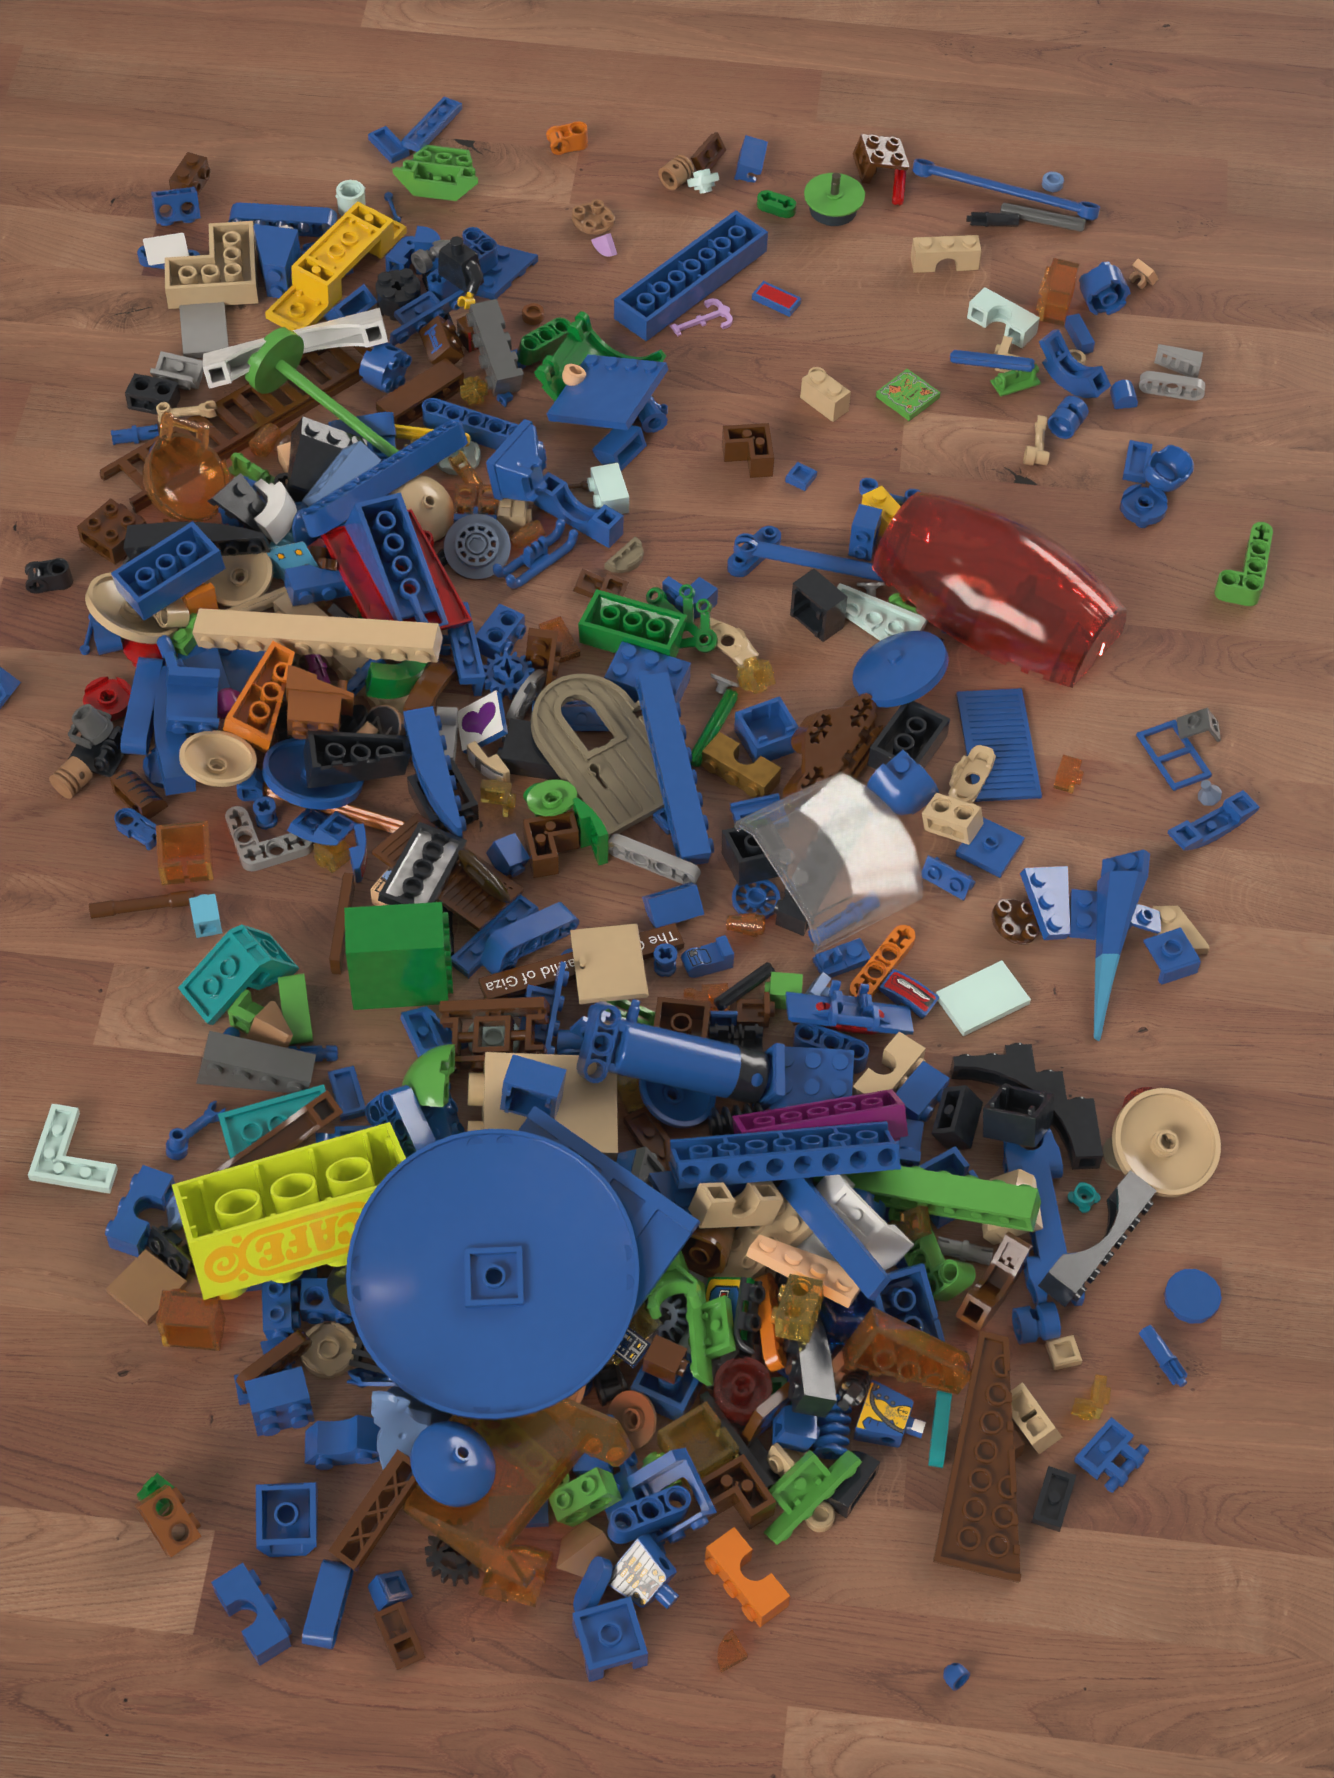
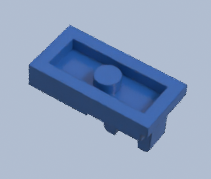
M861 938L816 954L812 961L820 974L824 972L830 978L865 966L871 956Z

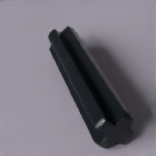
M766 962L715 998L714 1005L719 1011H723L771 977V972H775V969L771 963Z

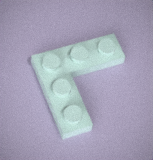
M52 1104L28 1173L29 1180L110 1194L118 1170L117 1165L66 1156L80 1115L79 1108Z

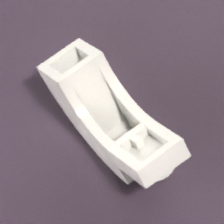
M260 479L254 485L264 501L267 502V505L254 520L265 536L277 544L292 528L293 519L297 513L296 505L280 481L274 485Z

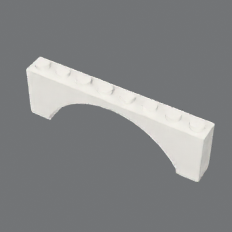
M380 308L292 330L303 339V353L345 346H365L367 348L388 342ZM264 338L204 353L202 367L209 389L232 383L233 380L248 373L251 366L248 364V360L252 354L258 352L265 344Z

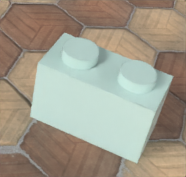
M613 463L591 467V477L587 478L589 491L594 492L593 503L595 509H600L605 504L621 514L629 513V494L619 464Z

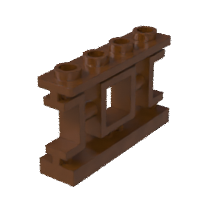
M545 997L440 1001L439 1011L442 1014L440 1024L444 1028H453L452 1044H455V1071L452 1074L460 1073L461 1070L482 1073L485 1052L513 1053L514 1041H525L526 1054H547L544 1044L534 1045L535 1025L548 1024L549 1021L547 1016H550V1004ZM512 1017H526V1030H514L515 1020ZM461 1019H474L473 1032H462L463 1022ZM505 1026L504 1046L482 1047L483 1027ZM461 1043H473L472 1053L474 1055L461 1056Z

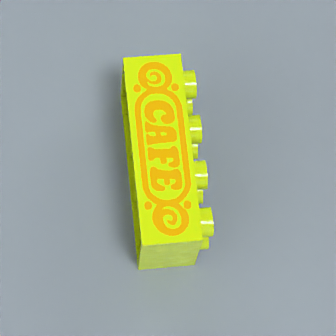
M384 1123L172 1184L203 1299L217 1297L218 1299L229 1300L239 1297L248 1287L270 1280L276 1283L291 1282L300 1277L304 1270L324 1264L334 1267L347 1265L351 1237L366 1202L387 1174L406 1159L391 1123Z

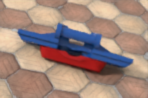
M832 980L828 994L829 997L786 992L785 994L788 1020H791V1022L814 1024L835 1031L874 1035L877 1032L897 1034L899 1031L904 1035H913L914 1032L910 1007L872 1002V995L867 994L869 984H860L857 997L843 995L842 991H839L841 981Z

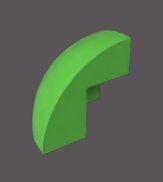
M455 1044L441 1045L426 1051L407 1070L401 1086L407 1085L413 1090L419 1105L444 1107L449 1103V1075L455 1071Z

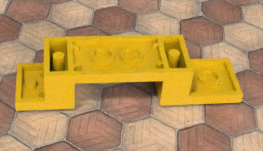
M357 201L291 266L292 286L265 312L266 319L281 327H286L288 330H296L317 324L342 298L341 279L368 252L382 258L407 233V227Z

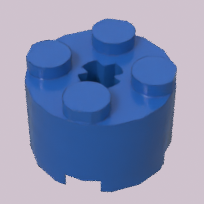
M1110 262L1100 263L1098 267L1081 275L1079 279L1080 291L1090 312L1094 315L1103 312L1110 315L1119 311L1126 305L1125 299L1131 294L1121 270L1115 265H1111Z

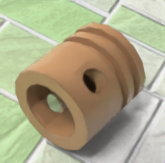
M679 154L661 167L658 175L666 188L676 190L687 179L693 177L695 170L692 162L686 156Z
M71 756L49 777V780L59 794L71 799L93 778V775L82 760Z

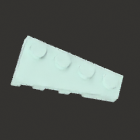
M839 583L837 587L848 596L845 617L880 641L901 632L923 631L927 624L926 617Z

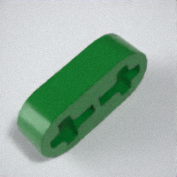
M769 190L761 191L757 196V207L761 211L781 218H791L796 213V201L791 197Z

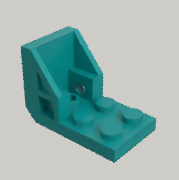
M241 924L230 929L178 989L205 1022L214 1025L247 987L261 990L277 983L278 977L294 975L299 970V967L270 933Z

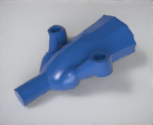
M652 396L638 415L643 431L647 433L663 429L668 421L666 417L668 406L666 404H658Z

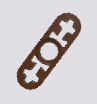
M303 1330L292 1333L238 1375L236 1383L247 1394L244 1381L281 1372L309 1350L312 1340Z

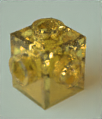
M757 656L743 660L744 664L736 667L738 671L736 675L737 681L743 690L757 694L766 691L768 686L776 684L773 676L774 671L769 660L758 659Z

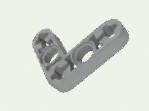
M234 806L226 811L227 828L241 865L247 871H258L304 857L313 850V842L302 839L292 833L259 842L245 808ZM234 817L241 819L242 826L238 827ZM242 835L252 837L250 841L245 843L238 841V838ZM302 841L305 845L300 846L298 842ZM287 844H290V848H292V850H288ZM274 847L284 849L279 855L270 853V850ZM264 851L266 853V858H264L262 852ZM253 856L256 860L251 861L249 857Z

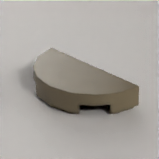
M635 536L604 563V569L614 573H626L636 569L643 561L644 550L642 542Z

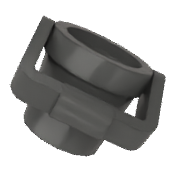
M90 704L81 706L72 716L73 724L68 732L70 741L91 749L93 745L104 741L112 732L113 723L110 720L112 716L109 713L94 708ZM80 732L83 738L76 736L77 733Z

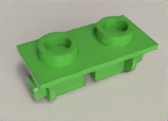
M1035 364L1032 372H1016L1011 370L1005 373H998V376L990 380L1000 397L1040 385L1041 382L1036 376V373H1039V367Z
M233 453L231 455L232 466L227 469V472L233 476L241 473L243 476L256 482L263 479L268 484L274 483L275 477L269 474L268 470L258 467L246 459L242 453Z

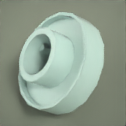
M710 169L693 172L694 178L687 179L688 187H694V190H699L701 194L712 191L715 181L720 179L718 172L710 173Z

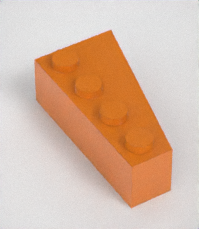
M275 641L271 642L226 716L223 727L224 732L235 734L247 741L252 747L265 754L267 753L286 688L288 665L292 666L294 651Z

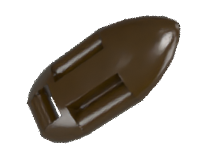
M465 848L459 849L457 852L459 862L464 871L490 896L500 902L510 903V895L496 875L478 860L471 851Z

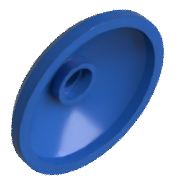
M639 1079L640 1095L646 1108L655 1118L671 1127L691 1128L697 1126L708 1118L711 1108L715 1106L716 1096Z
M454 1421L437 1422L426 1427L413 1443L410 1454L413 1475L422 1490L437 1502L452 1507H465L481 1500L491 1489L496 1474L493 1453L484 1438L469 1426ZM458 1452L461 1453L464 1456V1458L460 1457Z

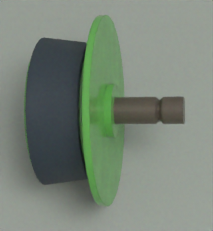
M825 173L814 177L807 183L804 190V198L809 205L812 217L816 221L828 226H841L855 218L857 210L864 203L865 191L857 180L848 175Z

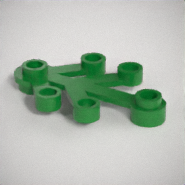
M684 584L679 589V594L683 598V614L687 615L684 632L688 631L694 637L682 639L679 649L696 647L700 652H711L718 643L717 634L711 630L710 625L712 604L704 598L697 601L696 609L701 613L699 629L694 624L693 598L695 596V589L689 584ZM653 587L647 592L646 601L648 604L681 613L667 601V595L662 589ZM690 589V594L684 596L685 590ZM658 593V597L652 600L653 594ZM707 603V608L701 610L702 604ZM708 636V641L703 644L702 639Z

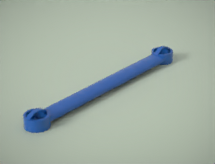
M914 159L912 171L920 177L936 175L1077 212L1085 220L1097 219L1100 206L1092 202L1081 201L1079 203L936 166L934 162L926 159Z
M748 533L738 535L733 547L735 555L741 559H751L756 556L911 588L918 585L930 597L942 594L946 583L945 577L937 571H928L923 574L762 542ZM748 543L753 546V549L744 550L738 544ZM934 580L941 586L937 588L930 587L925 581Z

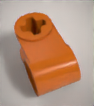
M575 121L570 124L553 126L546 132L547 140L551 142V151L556 155L581 151L588 146L587 125L584 122Z

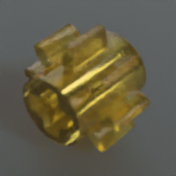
M470 376L463 379L465 384L460 386L462 399L468 402L469 405H478L485 402L483 396L488 395L486 382L480 379L479 376L474 378Z

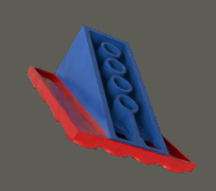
M401 492L355 503L344 526L333 528L321 535L331 558L338 560L337 568L346 586L349 588L363 619L438 623L441 631L471 623L472 619L416 516L412 509L407 510Z

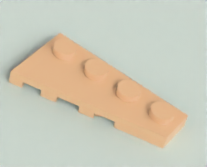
M758 1235L747 1251V1257L847 1308L850 1307L861 1291L838 1262L774 1239Z

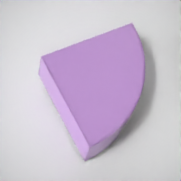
M611 233L591 240L593 246L600 254L607 257L617 255Z

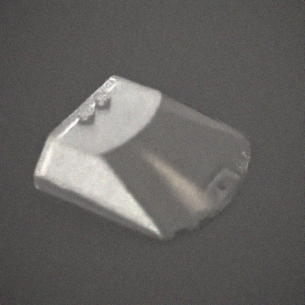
M841 772L737 820L734 827L737 831L742 829L755 838L805 916L814 942L813 951L815 954L923 897V880L919 858L905 827L891 808L876 793L864 784Z

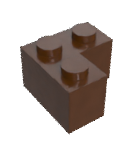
M769 423L723 426L722 450L724 462L747 461L750 478L773 477L774 452Z
M574 811L564 812L555 816L523 819L524 841L527 853L530 856L529 862L533 878L559 874L558 852L579 849V831Z
M744 1454L701 1479L717 1512L707 1518L708 1520L734 1506L750 1530L775 1513L776 1500ZM693 1493V1498L695 1499V1501H696L697 1504L699 1505V1503H698V1501H697V1499H696V1497H695V1495H694V1493Z

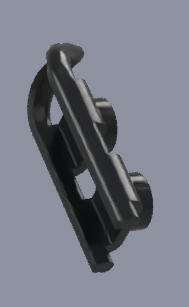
M741 1277L733 1335L737 1346L742 1351L753 1355L756 1353L754 1348L755 1334L762 1324L761 1318L758 1315L759 1305L765 1299L766 1293L762 1286V1281H755L754 1284L747 1283V1277ZM744 1301L749 1302L748 1312H742ZM740 1330L748 1331L747 1345L741 1339Z

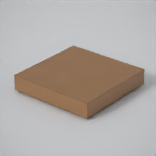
M145 1249L106 1288V1291L145 1324L149 1325L187 1287V1281Z

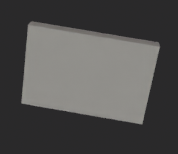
M224 302L179 305L183 356L193 359L203 358L204 353L229 347Z

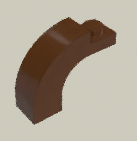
M1010 1232L1006 1233L987 1270L978 1283L966 1294L955 1317L978 1331L984 1328L1017 1281L1033 1246Z

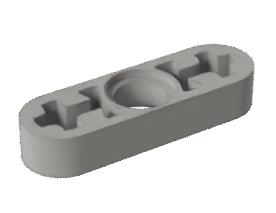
M1146 371L1140 375L1139 389L1144 393L1193 401L1200 400L1205 395V382L1199 378L1155 371ZM1173 383L1176 384L1178 387L1169 388L1166 385Z

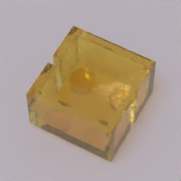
M707 1401L658 1430L657 1445L660 1450L666 1454L671 1450L686 1448L701 1479L736 1459L739 1455V1446L725 1426L721 1428L720 1419ZM682 1477L681 1480L689 1491L692 1490L687 1479Z

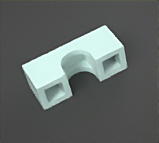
M985 287L969 302L968 319L984 328L992 322L1005 323L1004 336L1013 338L1012 343L1020 348H1023L1037 334L1040 317Z

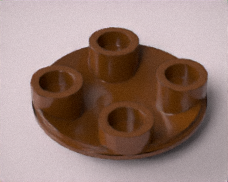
M1001 899L992 910L993 925L997 932L1007 941L1023 945L1032 942L1039 935V925L1030 902Z

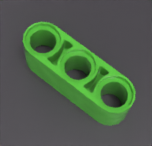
M297 974L278 977L282 1015L293 1034L289 1045L313 1042L305 975Z

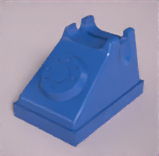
M524 419L486 461L494 499L502 501L506 498L534 502L539 497L535 493L538 491L543 492L547 488V483L543 478V470L547 468L546 450L544 449L543 442L538 440L537 430L532 421Z
M920 1263L887 1272L892 1280L876 1299L872 1300L883 1333L890 1362L896 1363L947 1347L940 1320L937 1319L938 1313L925 1265Z

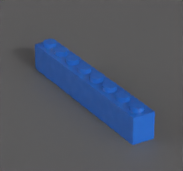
M668 672L639 675L636 690L676 857L695 865L708 863L711 853H714V844L712 838H708L706 831L709 826L707 816L703 815L701 807H703L702 794L696 790L697 774L695 769H691L690 765L692 753L690 747H686L685 744L686 728L680 724L679 720L681 708L679 702L675 703L674 699L676 694L675 683L673 680L670 681Z

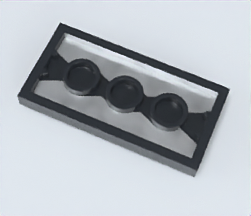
M419 822L381 889L378 901L387 905L436 902L459 860L457 852L459 849L466 847L467 840Z

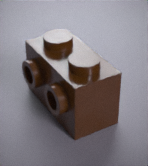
M187 152L169 179L170 190L195 187L199 195L210 178L211 169L208 166L207 157Z

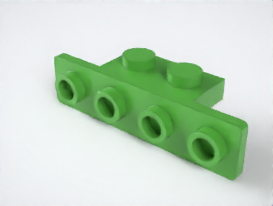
M694 1277L702 1291L700 1298L702 1306L693 1309L688 1299V1294L684 1293L687 1299L686 1319L689 1324L690 1335L688 1344L691 1349L692 1359L690 1370L694 1378L706 1386L713 1385L711 1360L736 1350L733 1335L731 1299L726 1295L706 1302L705 1285Z
M809 1450L769 1489V1492L784 1512L764 1531L765 1535L776 1545L788 1539L792 1535L793 1530L803 1520L812 1516L815 1508L823 1500L830 1498L845 1479L855 1474L857 1467L862 1461L847 1450L827 1469L818 1457Z

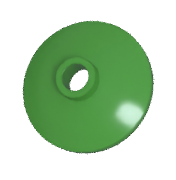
M564 780L544 781L529 791L527 805L537 815H559L573 807V799L578 796L577 790L571 783Z

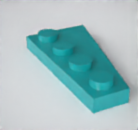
M324 1084L219 1113L218 1118L230 1159L326 1091Z

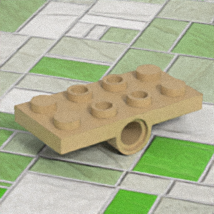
M781 1194L784 1201L773 1224L739 1227L735 1231L727 1266L721 1274L716 1273L714 1277H748L755 1280L759 1276L771 1273L775 1278L776 1271L746 1256L750 1245L758 1235L797 1247L813 1231Z

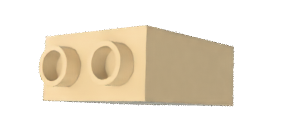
M485 1052L483 1073H469L468 1106H482V1121H468L467 1131L483 1129H510L518 1131L527 1117L511 1112L505 1113L504 1110H500L503 1081L512 1055H518L566 1069L563 1097L555 1120L616 1162L618 1155L617 1074L608 1072L602 1082L592 1083L582 1078L577 1072L579 1055ZM595 1062L589 1065L587 1069L588 1075L596 1071L597 1064Z

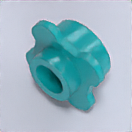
M1081 1182L1076 1186L1074 1192L1068 1193L1067 1199L1070 1203H1075L1082 1213H1088L1094 1203L1100 1202L1101 1197L1092 1185Z

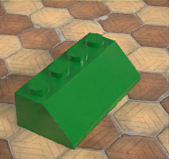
M596 589L578 623L579 643L616 653L623 641L676 658L685 629L687 615Z

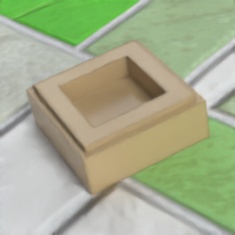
M1074 1335L1046 1341L1045 1346L1054 1370L1081 1365L1082 1358Z

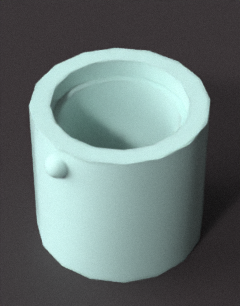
M345 180L339 183L336 188L335 197L337 198L338 212L341 216L357 201L366 205V188L356 180Z

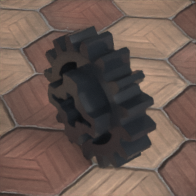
M458 1519L456 1526H452L449 1520L446 1521V1529L444 1530L437 1526L435 1528L437 1536L429 1535L428 1543L431 1546L425 1547V1555L429 1556L426 1558L427 1567L433 1566L431 1569L432 1576L435 1577L441 1574V1583L443 1584L448 1578L452 1579L453 1586H457L460 1579H463L465 1585H468L471 1575L476 1579L480 1578L478 1569L486 1570L487 1562L484 1559L490 1558V1550L486 1549L489 1547L488 1538L482 1539L483 1530L480 1528L474 1532L473 1522H470L465 1527L462 1524V1519ZM447 1539L445 1545L443 1547H440V1545ZM454 1550H459V1552L462 1553V1554L459 1555V1556H456V1553L453 1552V1551H454ZM475 1558L473 1563L468 1566L470 1559Z

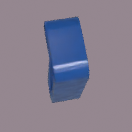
M477 227L465 229L462 233L464 244L477 253L481 271L484 274L498 264L497 243ZM438 268L427 276L428 291L431 290L439 301H443L461 290L440 276Z
M562 902L555 903L493 932L486 941L480 963L491 975L516 967L519 958L570 935V930H575L578 927L579 919Z
M404 1085L383 1091L366 1105L365 1115L372 1126L391 1123L406 1158L436 1141L419 1102L409 1086Z

